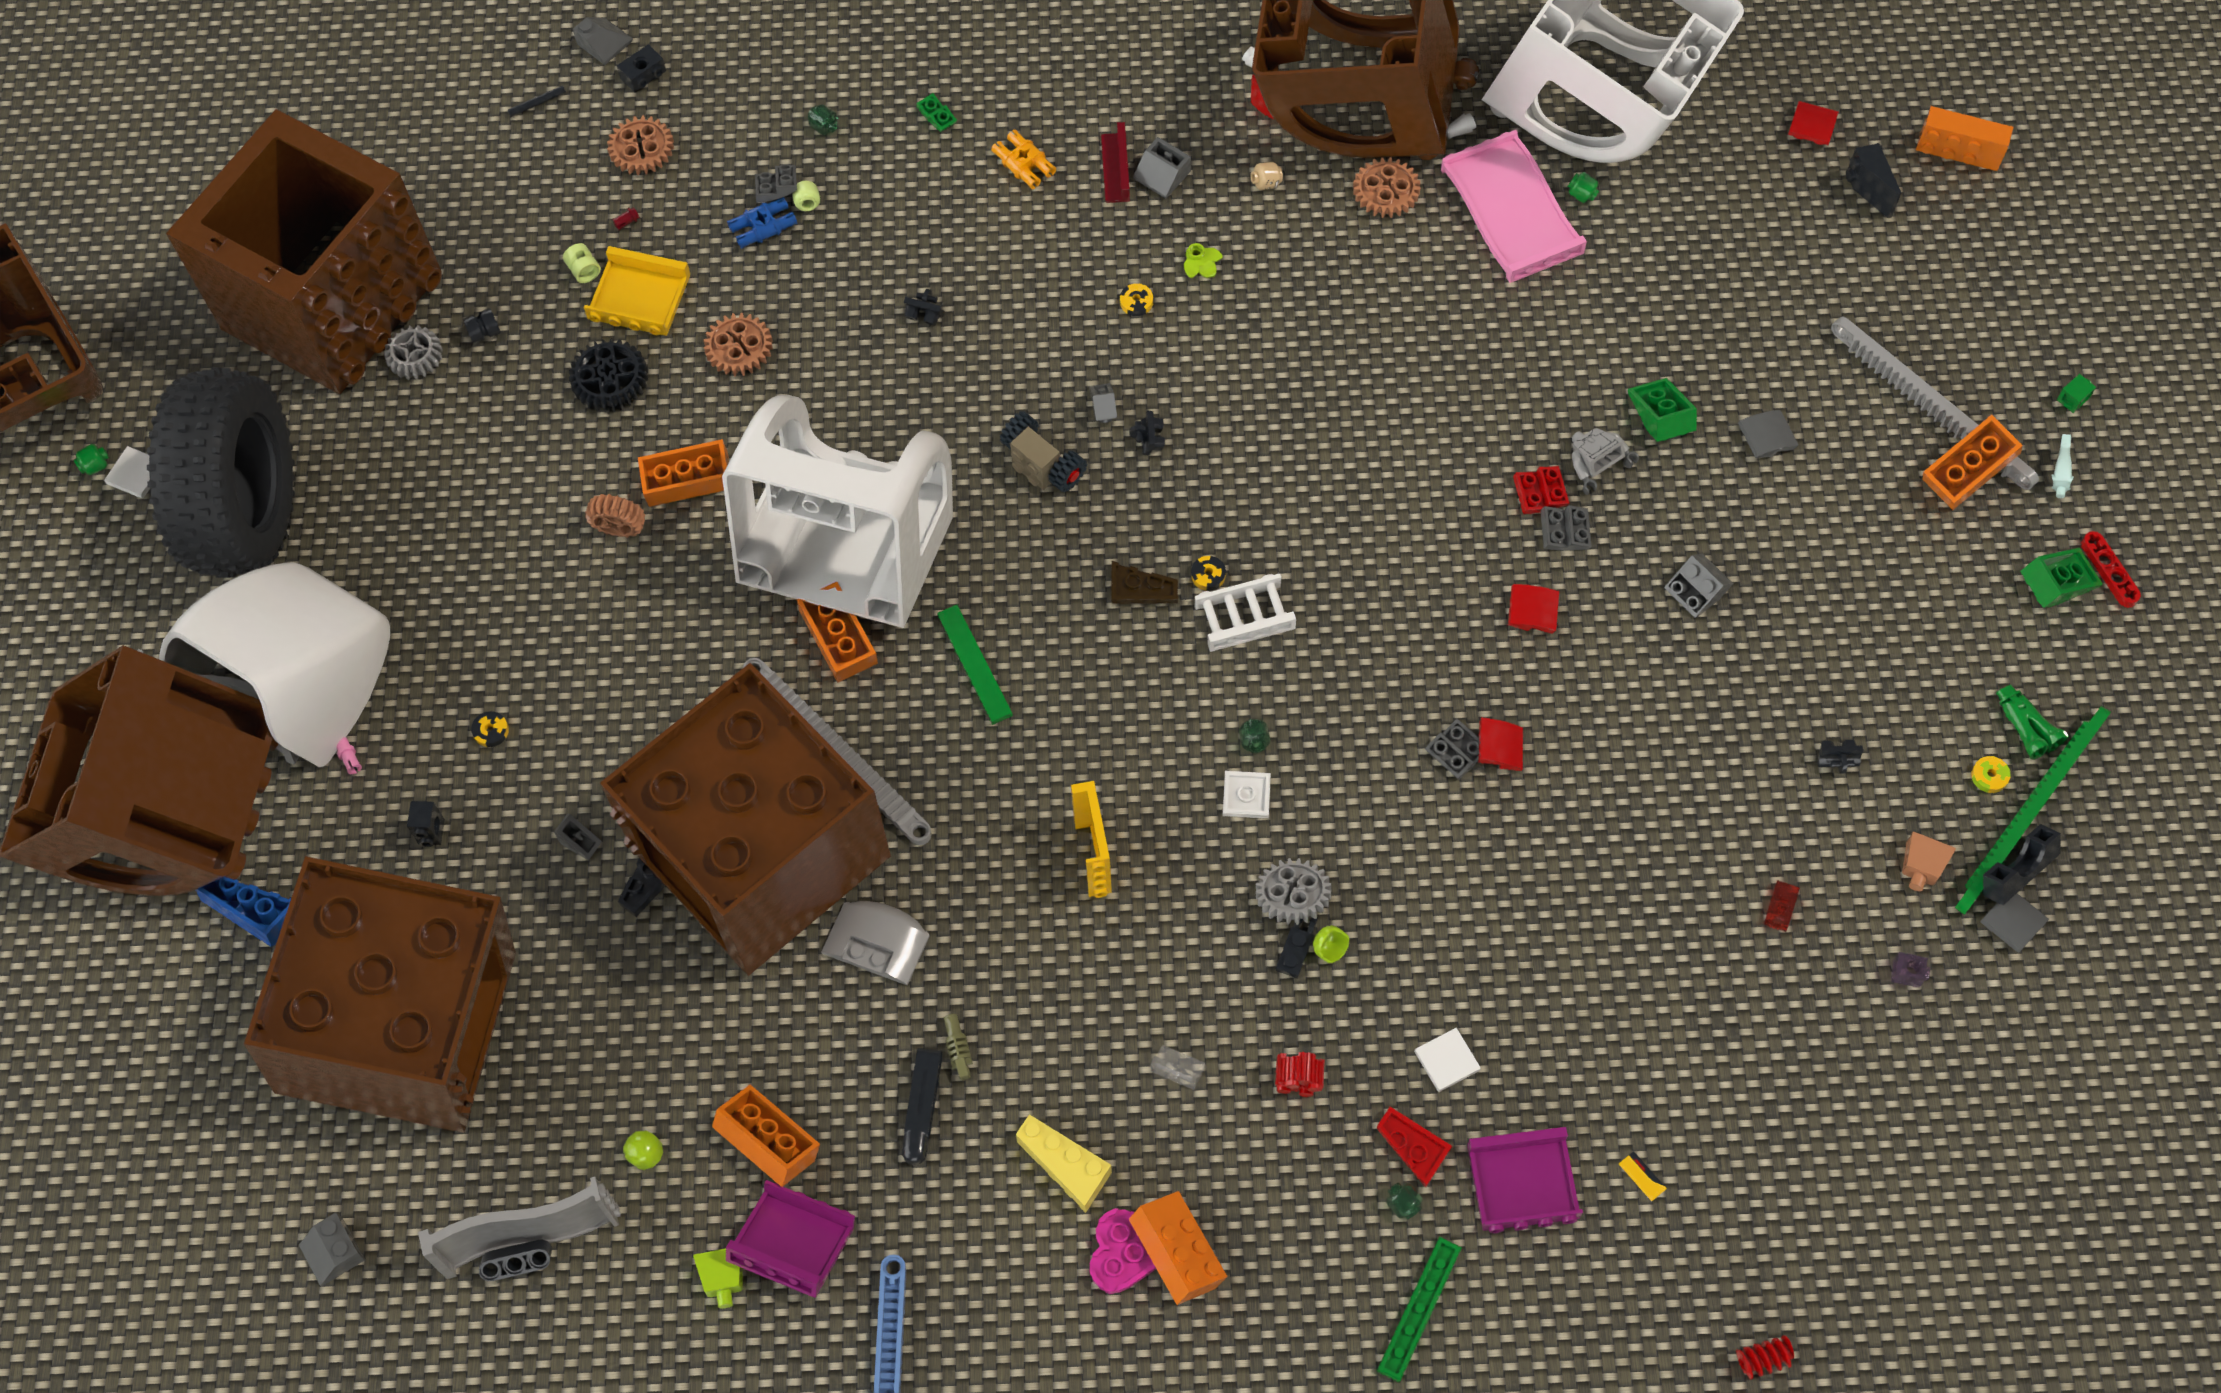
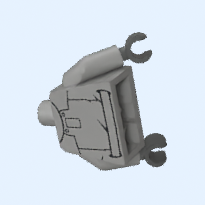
M1594 428L1585 435L1580 431L1576 432L1572 437L1574 451L1572 453L1573 466L1579 479L1584 482L1582 491L1585 495L1589 494L1588 485L1592 486L1594 492L1597 488V483L1589 479L1588 476L1595 477L1624 457L1623 462L1627 468L1633 466V462L1630 459L1635 463L1639 460L1638 453L1630 452L1628 445L1617 433L1604 432Z

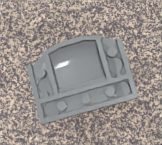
M871 901L846 902L841 908L821 953L908 986L930 935L917 920L895 907Z

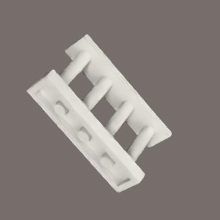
M1268 574L1261 579L1212 592L1204 591L1195 596V609L1204 608L1212 633L1208 634L1210 652L1295 629L1294 612H1284L1276 589L1281 587L1280 574ZM1268 591L1276 616L1267 619L1263 618L1255 594ZM1247 597L1255 620L1254 622L1248 624L1241 622L1234 602L1235 599ZM1226 603L1233 624L1232 628L1220 629L1213 605Z

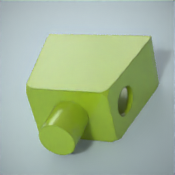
M726 1248L694 1254L695 1264L707 1297L717 1296L718 1308L733 1306L731 1293L740 1292L743 1289V1268L726 1262Z

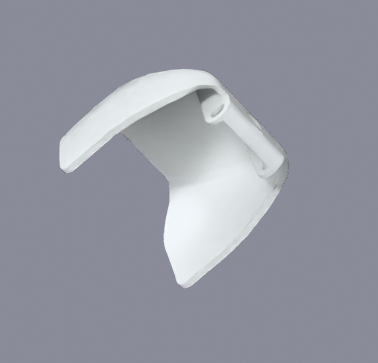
M294 562L273 564L238 576L211 590L192 604L178 618L163 639L159 660L201 675H210L219 663L249 682L255 689L262 704L267 726L274 740L282 747L316 766L323 767L336 753L339 741L351 731L372 694L387 653L390 640V625L387 617L312 569Z

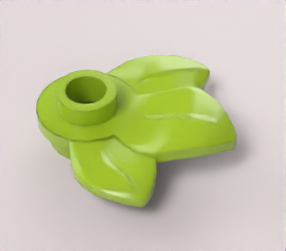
M1199 243L1191 244L1186 250L1185 273L1190 278L1195 277L1198 273L1203 277L1213 278L1217 272L1215 262L1221 260L1223 256L1213 247L1204 248Z

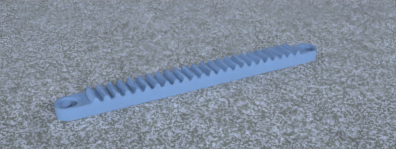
M895 1254L885 1257L880 1268L874 1393H901L906 1264L899 1255ZM898 1262L901 1267L900 1271L896 1274H889L887 1272L888 1264Z

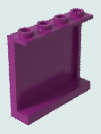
M1566 1127L1469 1139L1467 1147L1483 1231L1489 1230L1490 1233H1500L1504 1231V1228L1514 1227V1230H1524L1529 1228L1528 1225L1538 1224V1227H1548L1553 1225V1222L1562 1221L1563 1224H1572L1577 1222V1219H1580L1583 1210L1579 1209L1566 1143L1568 1137Z
M766 1180L764 1192L735 1241L730 1240L726 1246V1262L816 1298L854 1230L855 1215L850 1214L846 1210L832 1207L824 1201L812 1199L802 1192H795Z

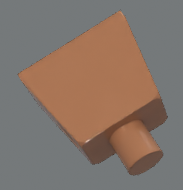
M1913 831L1906 843L1902 873L1911 877L1909 887L1915 891H1923L1925 883L1934 886L1956 848Z

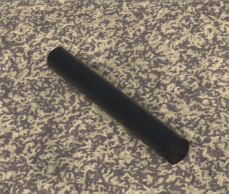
M562 85L507 111L510 117H513L566 93Z

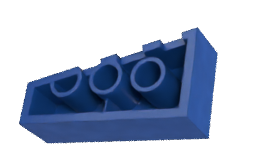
M222 877L196 889L202 902L270 947L276 944L291 898L287 899L281 897L280 894L269 893L260 890L257 886L246 885L238 880H232L227 877Z

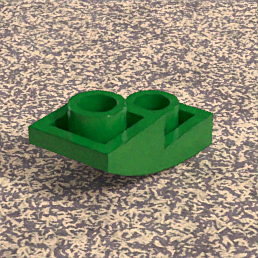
M934 93L916 104V107L923 116L940 132L957 122V119L946 105L943 106Z

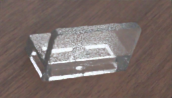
M1166 1046L1161 1047L1158 1056H1154L1151 1062V1072L1195 1090L1205 1069L1204 1062Z

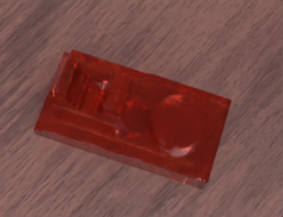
M1779 880L1776 881L1763 925L1784 932L1787 931L1800 887Z

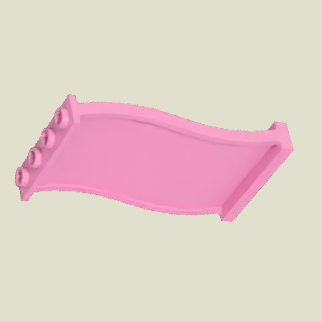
M1517 130L1505 132L1496 138L1487 139L1481 144L1467 147L1463 151L1449 154L1442 159L1441 172L1447 174L1459 191L1487 246L1506 272V278L1509 283L1584 254L1587 241L1583 235H1578L1565 217L1540 168L1528 149L1518 138Z

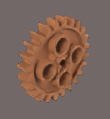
M642 115L641 120L634 116L632 122L626 119L627 124L619 123L620 129L613 128L614 134H609L610 141H607V150L610 159L614 162L615 167L620 166L622 172L628 169V173L631 174L635 170L637 175H639L644 170V173L647 175L648 169L656 172L655 167L662 168V161L668 163L667 156H672L671 150L674 149V140L671 131L667 129L665 123L661 124L660 119L654 122L652 116L648 120H645L644 115ZM637 132H640L645 155L644 159L641 157Z
M1381 157L1379 163L1373 159L1372 165L1366 162L1365 168L1360 167L1359 173L1355 175L1353 183V195H1356L1355 201H1360V208L1366 206L1367 213L1373 210V216H1376L1378 212L1381 213L1382 218L1385 217V214H1389L1390 218H1392L1393 213L1401 216V210L1408 213L1409 207L1413 208L1414 203L1418 202L1420 195V180H1417L1418 174H1413V167L1407 169V163L1400 165V159L1395 163L1392 162V157L1388 159V162H1385L1384 158Z
M732 313L731 319L724 316V322L716 320L717 327L711 325V332H706L707 339H704V351L707 360L710 361L712 367H717L718 372L724 369L725 375H728L730 371H733L734 376L737 375L738 371H741L743 376H745V370L753 373V367L761 369L759 363L766 364V357H771L770 350L773 349V340L770 330L766 328L765 322L760 323L758 317L753 320L751 314L747 318H744L743 313H740L739 318H736L734 313Z

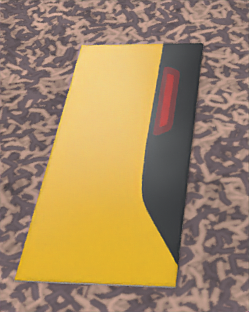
M1634 1151L1619 1163L1622 1169L1651 1201L1667 1189Z

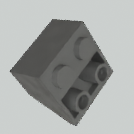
M1157 137L1145 150L1133 179L1166 199L1191 172V157Z
M1701 553L1692 555L1664 588L1691 615L1697 618L1719 601L1734 583Z

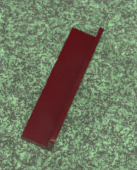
M1117 122V133L1101 135L1106 203L1130 202L1125 122Z

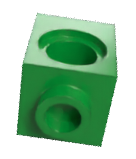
M2078 374L2062 389L2057 401L2072 413H2075L2091 398L2096 386L2089 379Z

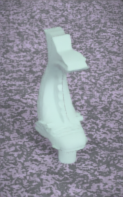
M2062 434L2061 447L2054 475L2051 474L2053 479L2052 489L2056 491L2057 498L2065 497V492L2071 489L2070 484L2074 478L2072 476L2070 456L2071 435Z

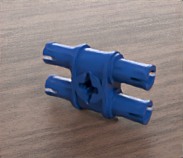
M784 197L768 204L763 202L758 207L745 210L743 215L727 221L732 233L747 226L752 227V230L736 236L737 243L741 249L755 242L762 243L763 240L776 234L780 235L782 230L798 223L793 212L777 219L773 218L772 215L789 209Z

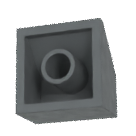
M336 1212L315 1224L299 1244L321 1287L365 1261L344 1219Z

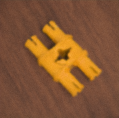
M1012 130L1007 136V140L1016 147L1013 151L1005 147L1001 141H997L999 147L994 144L991 148V151L1002 160L1003 166L1012 171L1017 179H1022L1031 189H1035L1033 184L1038 187L1041 179L1031 170L1038 168L1047 178L1051 177L1049 172L1052 175L1056 172V167L1046 159L1045 153L1036 148L1031 140H1026L1017 130Z

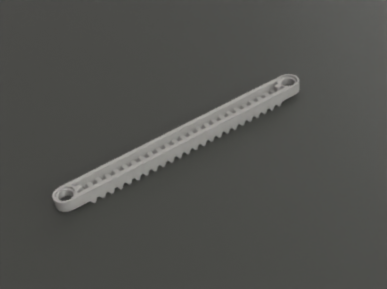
M1840 317L1831 325L1834 335L1849 347L1848 352H1856L1855 357H1862V363L1868 362V368L1874 367L1875 374H1882L1881 379L1887 378L1888 384H1895V390L1901 389V395H1908V401L1914 400V405H1920L1921 411H1928V417L1934 416V422L1940 421L1941 428L1947 427L1948 433L1954 432L1955 439L1960 437L1962 440L1978 426L1971 418L1849 319ZM2016 457L2000 470L2002 472L2001 477H2009L2018 486L2026 490H2030L2039 481L2037 473L2019 457Z
M750 658L744 663L743 668L749 663L761 668L760 673L875 791L879 811L912 843L924 845L929 842L932 835L929 824L840 735L838 736L835 730H832L829 724L825 723L823 718H820L793 689H790L788 684L784 683L775 671H772L758 658ZM917 828H924L926 830V834L920 838L915 837L913 832Z

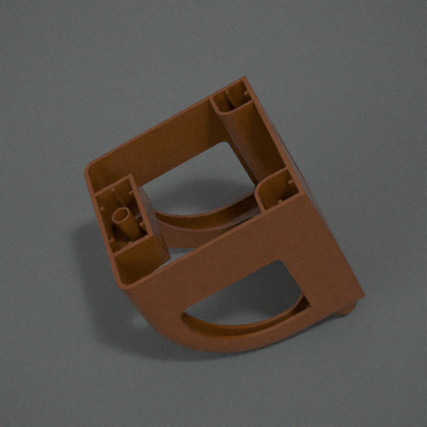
M1262 0L1252 70L1268 111L1281 128L1291 136L1311 147L1328 153L1359 158L1418 156L1422 160H1431L1437 155L1445 154L1460 32L1454 1L1409 0L1412 14L1370 16L1346 11L1326 0ZM1309 27L1327 37L1344 43L1382 48L1380 65L1279 71L1281 64L1304 60ZM1380 101L1385 105L1392 131L1380 136H1358L1343 133L1314 120L1299 105Z
M6 223L0 226V347L24 336H43L56 344L70 370L67 371L69 375L48 384L29 353L0 366V432L70 398L82 396L89 404L98 399L103 392L102 382L42 276Z
M122 645L57 687L52 693L1 844L0 857L79 884L134 895H179L194 891L222 877L236 880L240 876L246 862V854L239 852L244 836L249 837L253 833L259 820V811L252 809L256 793H263L271 778V768L264 766L268 752L274 751L278 746L267 726L260 700ZM92 736L78 782L75 783L86 746ZM101 852L110 853L155 870L110 864L91 859V857Z

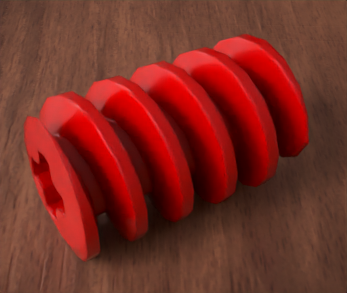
M1783 1335L1780 1340L1773 1338L1771 1343L1767 1340L1763 1341L1762 1345L1756 1343L1752 1346V1349L1749 1346L1744 1347L1743 1351L1737 1349L1736 1355L1742 1371L1752 1380L1754 1378L1753 1371H1756L1760 1377L1763 1376V1368L1769 1374H1772V1365H1775L1778 1371H1782V1362L1785 1363L1787 1368H1791L1794 1350L1789 1338Z

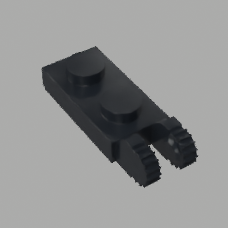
M1318 917L1316 919L1311 918L1307 932L1299 929L1303 919H1300L1298 925L1294 923V926L1291 927L1276 966L1277 972L1298 979L1314 937L1313 932Z

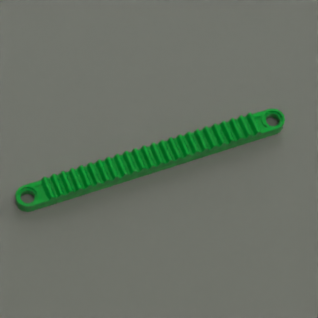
M2101 706L2090 722L2084 721L1968 880L1965 885L1967 891L1956 905V910L1963 915L1966 914L1983 890V874L1997 862L2003 863L2110 715L2111 711Z

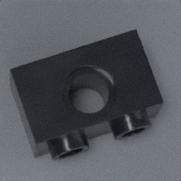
M649 44L617 65L620 79L634 93L666 72L663 58Z
M411 801L407 828L417 843L424 847L441 845L445 819L435 803Z

